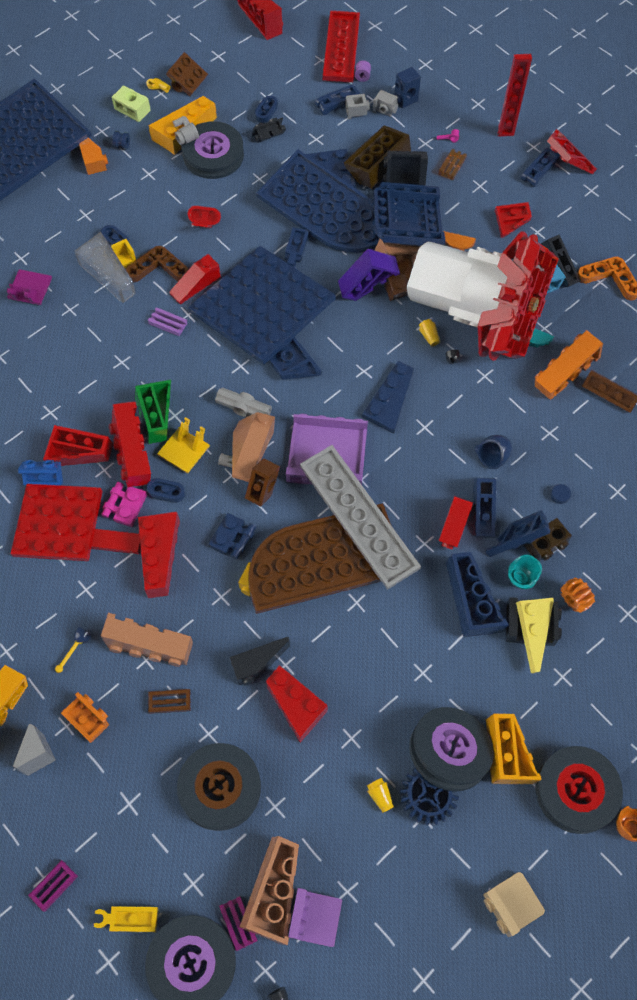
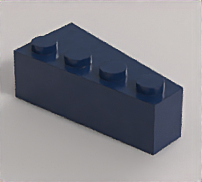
M472 553L451 554L446 562L463 638L502 633L509 624L501 615V609L498 603H495L488 584H485L482 572Z

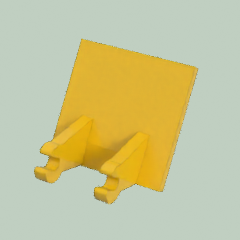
M185 417V422H181L180 427L157 455L188 474L210 447V444L203 441L205 428L202 426L200 427V432L196 431L195 436L189 433L190 419Z

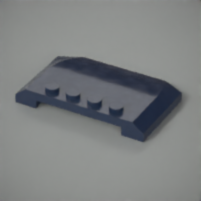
M382 182L379 188H375L373 195L374 232L383 243L421 247L426 242H433L445 246V232L442 231L439 205V187Z

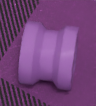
M359 61L356 64L355 78L358 81L365 82L369 80L371 71L369 62Z

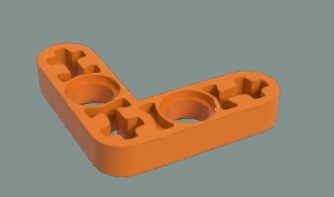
M612 257L580 267L578 275L581 283H590L612 276L625 299L631 301L637 299V281L622 258ZM596 268H603L605 272H598ZM620 276H625L628 280L623 281L620 279Z

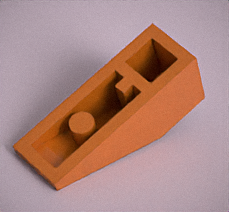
M90 138L79 143L88 175L107 171L106 164H108L106 154H102L101 148Z

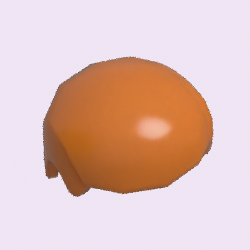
M626 806L617 815L616 827L618 833L624 839L632 842H637V808Z

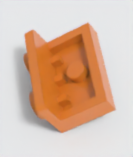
M77 692L75 694L76 699L61 714L92 743L109 726L106 720L108 715L101 708L96 710L92 706L94 702L87 694L82 696Z

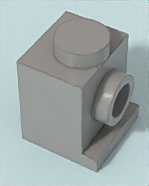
M380 90L373 100L374 113L378 111L391 117L398 109L397 96Z
M365 94L346 96L348 120L354 116L367 115L370 105L369 100L365 98Z

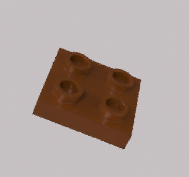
M184 52L167 71L166 75L172 80L171 85L177 92L184 91L190 97L207 77L208 73Z

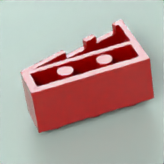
M54 425L43 461L53 460L54 462H61V466L108 462L113 443L108 436Z
M279 665L266 680V685L301 743L326 714L328 705Z

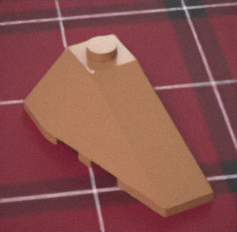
M256 412L238 422L233 432V478L249 482L253 467L261 461L273 436L274 416Z

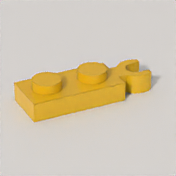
M112 906L111 914L102 909L95 911V914H102L104 917L101 923H94L96 928H104L110 924L109 931L157 932L158 907Z

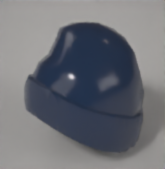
M491 435L476 445L474 451L484 466L490 469H497L503 466L512 453V445L506 436Z

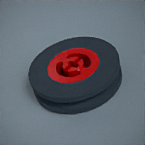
M571 746L560 749L546 760L538 772L542 779L536 782V796L539 806L545 816L562 830L576 834L597 831L610 823L621 807L623 788L617 770L605 756L591 748ZM571 775H578L583 778L572 779ZM585 778L587 782L582 785L581 793L576 796L574 801L585 800L587 804H578L570 798L576 793L577 786Z

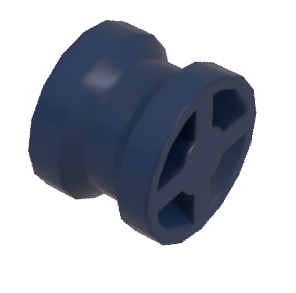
M115 131L112 140L113 146L128 149L130 134L128 132L120 133V131Z

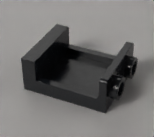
M387 151V157H384L383 167L386 168V173H383V182L426 186L427 152Z
M509 597L506 603V620L509 624L506 628V642L525 644L516 605L518 598ZM553 602L546 646H555L558 640H561L562 629L559 628V621L561 620L562 610L558 608V602Z

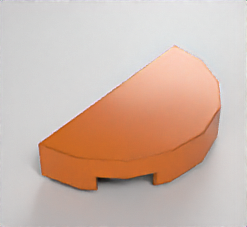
M445 232V244L448 247L464 251L465 249L472 248L476 242V238Z

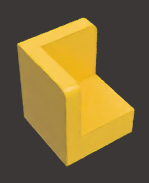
M127 239L111 245L114 259L121 270L126 269L136 261L134 250Z

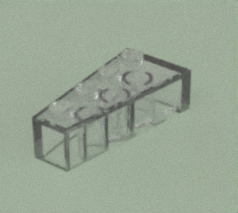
M101 232L74 251L78 264L122 303L136 294L133 280Z

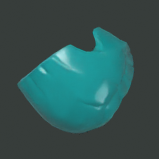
M527 554L515 559L508 568L510 582L519 589L532 588L542 573L541 563L533 556Z

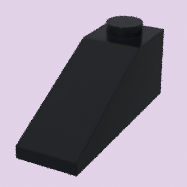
M560 234L541 243L559 258L557 265L566 277L563 284L567 288L581 281Z
M287 636L231 656L230 660L238 684L246 686L254 683L255 679H258L290 647L289 637Z

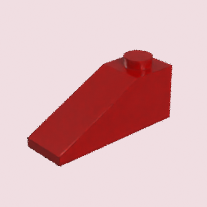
M207 254L191 266L170 290V295L179 304H182L221 278L219 264Z

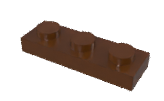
M594 370L590 371L582 387L630 413L637 403L636 393Z

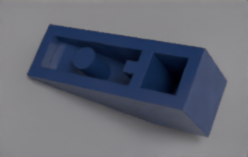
M474 477L475 536L495 537L496 478Z

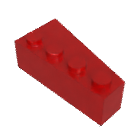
M238 0V5L266 40L283 34L282 8L272 0Z
M136 402L113 404L112 423L109 424L110 435H114V450H118L117 462L118 465H122L121 478L123 481H126L127 488L147 485L151 479L147 452L142 451L144 450L143 434H140L139 416L135 417Z
M171 512L138 517L145 592L148 598L168 596L175 545L177 543V532L180 524L178 513Z

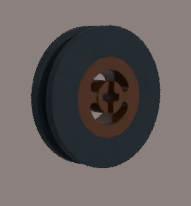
M214 743L196 750L185 761L178 776L177 794L183 810L193 822L205 829L223 831L237 827L251 816L259 802L261 781L254 761L245 751L231 744ZM224 772L233 777L235 782L233 792H229L230 785L228 780L223 775H215L216 773ZM206 781H209L211 793L216 798H224V800L213 801L205 795L204 786ZM216 783L222 784L223 789H216Z

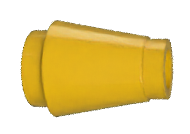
M432 319L422 321L419 324V331L431 347L438 345L440 340L435 322Z
M380 778L367 785L369 789L367 792L381 809L382 813L394 807L387 782Z

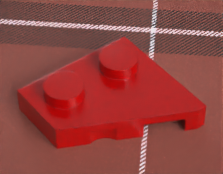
M528 202L496 206L495 208L501 238L506 237L532 218Z

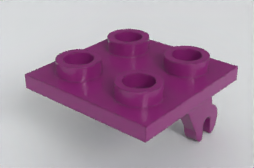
M19 269L13 284H9L10 288H7V298L41 305L52 276Z

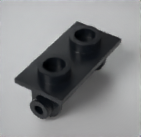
M283 117L279 119L273 118L265 124H257L253 128L252 136L255 135V140L262 142L271 138L269 132L272 133L273 137L284 134L286 128L285 125H281Z

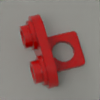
M192 206L188 210V218L193 222L191 223L193 226L212 228V225L220 222L221 213L216 208Z

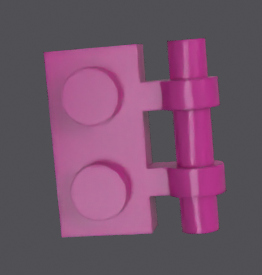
M117 482L110 491L111 495L108 501L103 505L104 510L101 516L108 518L110 513L115 514L114 522L132 527L147 497V492L134 487H128L127 491L124 492L121 491L124 484ZM118 498L122 499L119 507L115 506Z

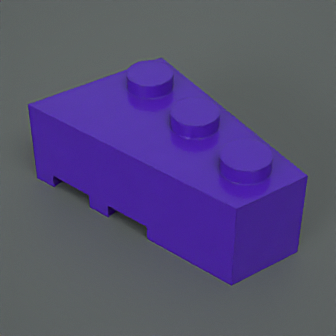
M367 249L338 280L342 298L357 301L373 291L375 285L379 283L384 284L387 282L386 279L393 274L395 276L400 274L396 257Z

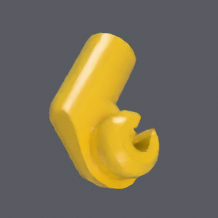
M159 78L148 79L146 85L151 90L161 89L166 93L170 90V85Z

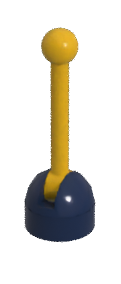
M81 627L77 628L74 633L76 642L60 665L55 667L57 673L63 671V666L77 646L85 644L92 637L90 633Z

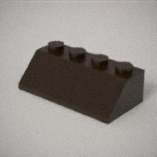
M384 125L344 162V166L359 184L372 189L383 178V173H386L383 162L384 157H387V151H411L410 136Z

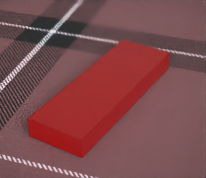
M94 529L91 549L139 554L141 547L140 534Z

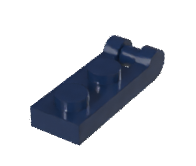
M351 84L317 98L315 105L320 108L323 115H327L331 110L346 105V96L357 95L360 92L354 84Z
M547 147L523 172L521 179L529 181L530 185L535 187L540 179L559 160L560 154Z

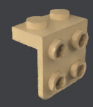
M520 872L483 894L487 909L494 913L498 920L496 923L499 929L508 937L520 932V929L542 916L545 912L529 883Z

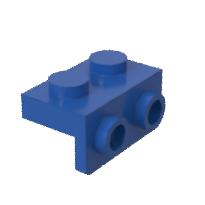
M26 460L18 468V473H22L23 485L61 486L63 483L61 462H54L53 460L43 462Z

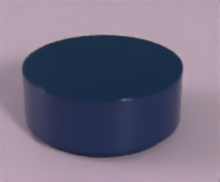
M563 484L554 486L551 491L552 500L558 504H565L571 497V490Z

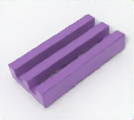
M157 307L155 308V313H152V317L148 319L150 325L177 336L181 335L188 324L186 319Z

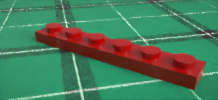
M514 54L498 127V137L514 136L532 62L531 54Z

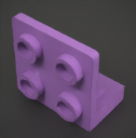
M298 888L288 937L334 947L342 900Z

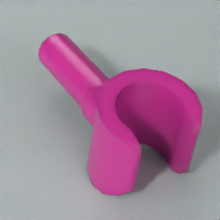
M453 129L451 134L439 135L437 140L450 139L451 142L456 143L459 139V130Z

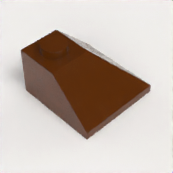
M411 258L397 262L400 274L397 276L391 275L386 279L387 282L384 283L390 301L408 296L407 284L414 266Z

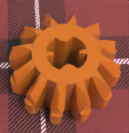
M575 577L570 579L561 587V596L564 598V602L575 612L581 613L586 611L595 602V595L591 592L592 588H589L587 583H584L581 578Z

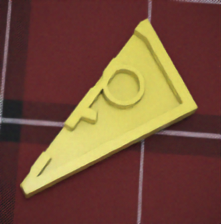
M553 598L526 600L516 603L531 673L540 672L554 602Z

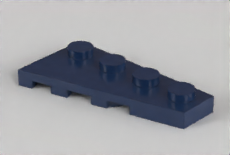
M398 360L363 412L362 417L394 434L414 368Z

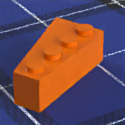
M586 330L583 334H578L571 346H566L557 359L554 358L549 362L546 370H541L535 376V387L550 400L567 387V381H574L582 369L586 371L591 366L590 364L593 360L597 361L600 359L603 343Z

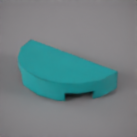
M535 328L529 346L537 348L549 345L554 336Z

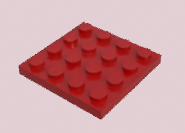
M27 484L11 555L22 558L89 561L103 492L102 489L98 487Z

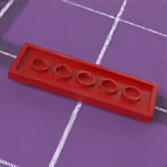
M330 11L323 68L324 81L353 82L360 12Z

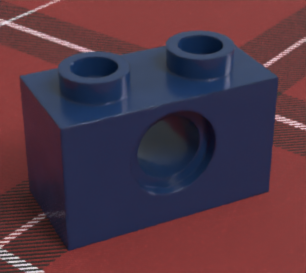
M413 67L396 74L394 95L397 96V103L402 108L418 102L421 76Z

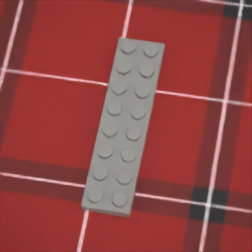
M333 445L300 464L303 472L387 590L421 568L420 564Z

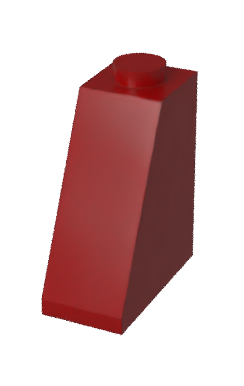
M454 496L439 541L443 542L441 546L452 550L454 546L458 547L473 506L472 502Z

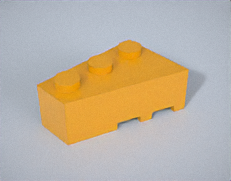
M493 714L486 719V728L494 748L493 762L490 767L491 783L534 784L542 780L532 762L533 757L528 752L524 743L525 738L515 714Z

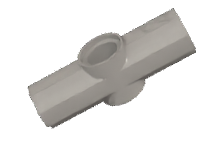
M223 387L218 390L215 399L216 403L231 408L237 415L242 417L250 416L256 412L270 415L272 406L255 400L248 393L241 392L238 394Z

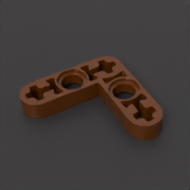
M155 246L129 265L125 273L128 281L134 283L140 281L160 266L178 282L189 269L165 247ZM144 262L151 263L149 266L142 265ZM168 262L175 263V265L171 267L167 266L166 264Z

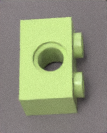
M124 85L112 96L114 109L138 122L151 111L149 100L146 96Z

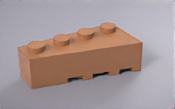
M108 613L101 637L110 651L114 653L128 652L130 656L136 658L146 656L154 662L164 660L168 661L170 665L180 667V665L187 666L193 645L191 636L167 629L159 632V629L153 625L146 624L142 627L138 623L133 622L134 620L125 618V621L115 619V614Z
M280 836L271 838L239 928L278 944L288 945L291 901L294 894L293 882L296 875L299 844Z

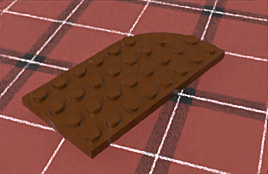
M377 504L379 510L390 523L384 504ZM335 515L291 525L271 534L255 551L248 574L249 592L256 614L381 582Z

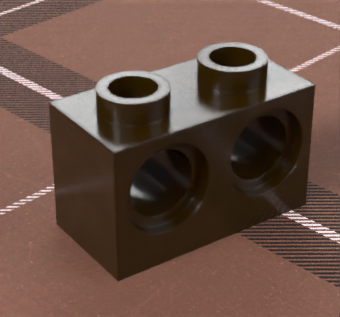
M558 518L548 523L551 531L550 534L537 538L532 543L523 544L530 555L538 561L542 559L544 561L548 560L554 555L553 552L558 549L562 551L569 545L568 542L572 535ZM552 535H557L560 539H555ZM537 544H541L545 549L538 548Z

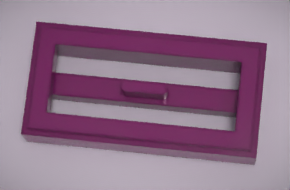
M61 860L28 896L43 912H46L74 882L78 875ZM63 868L65 871L37 898L36 895ZM69 874L70 877H69V878L56 890V892L43 904L42 902L48 897V895H49V894L63 881V879Z
M240 896L219 906L236 951L258 941L256 935L252 932H249L252 939L247 940L244 930L239 928L241 922L234 905L238 903L243 916L246 910ZM230 907L243 941L241 944L237 940L226 908Z

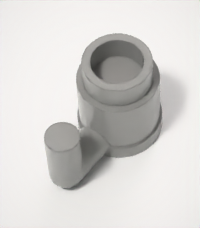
M186 116L173 121L175 128L182 124L184 125V127L175 132V137L180 145L199 138L195 125L190 123Z

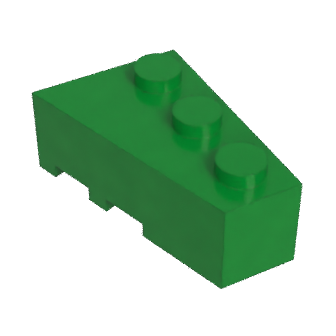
M171 380L135 386V400L148 444L167 441Z

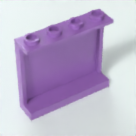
M294 414L289 461L286 469V482L313 485L301 469L300 464L333 445L362 485L368 421L345 419L343 417L330 418L323 415L308 416L307 414Z

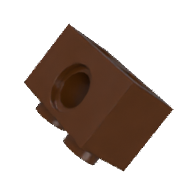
M263 458L253 467L245 499L261 507L272 496L280 466Z

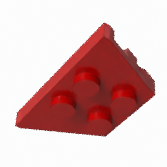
M558 129L547 140L551 145L550 148L554 152L559 153L561 160L565 163H570L591 174H594L597 170Z

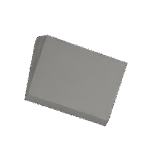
M32 724L28 725L13 765L15 769L27 776L56 761L44 734Z

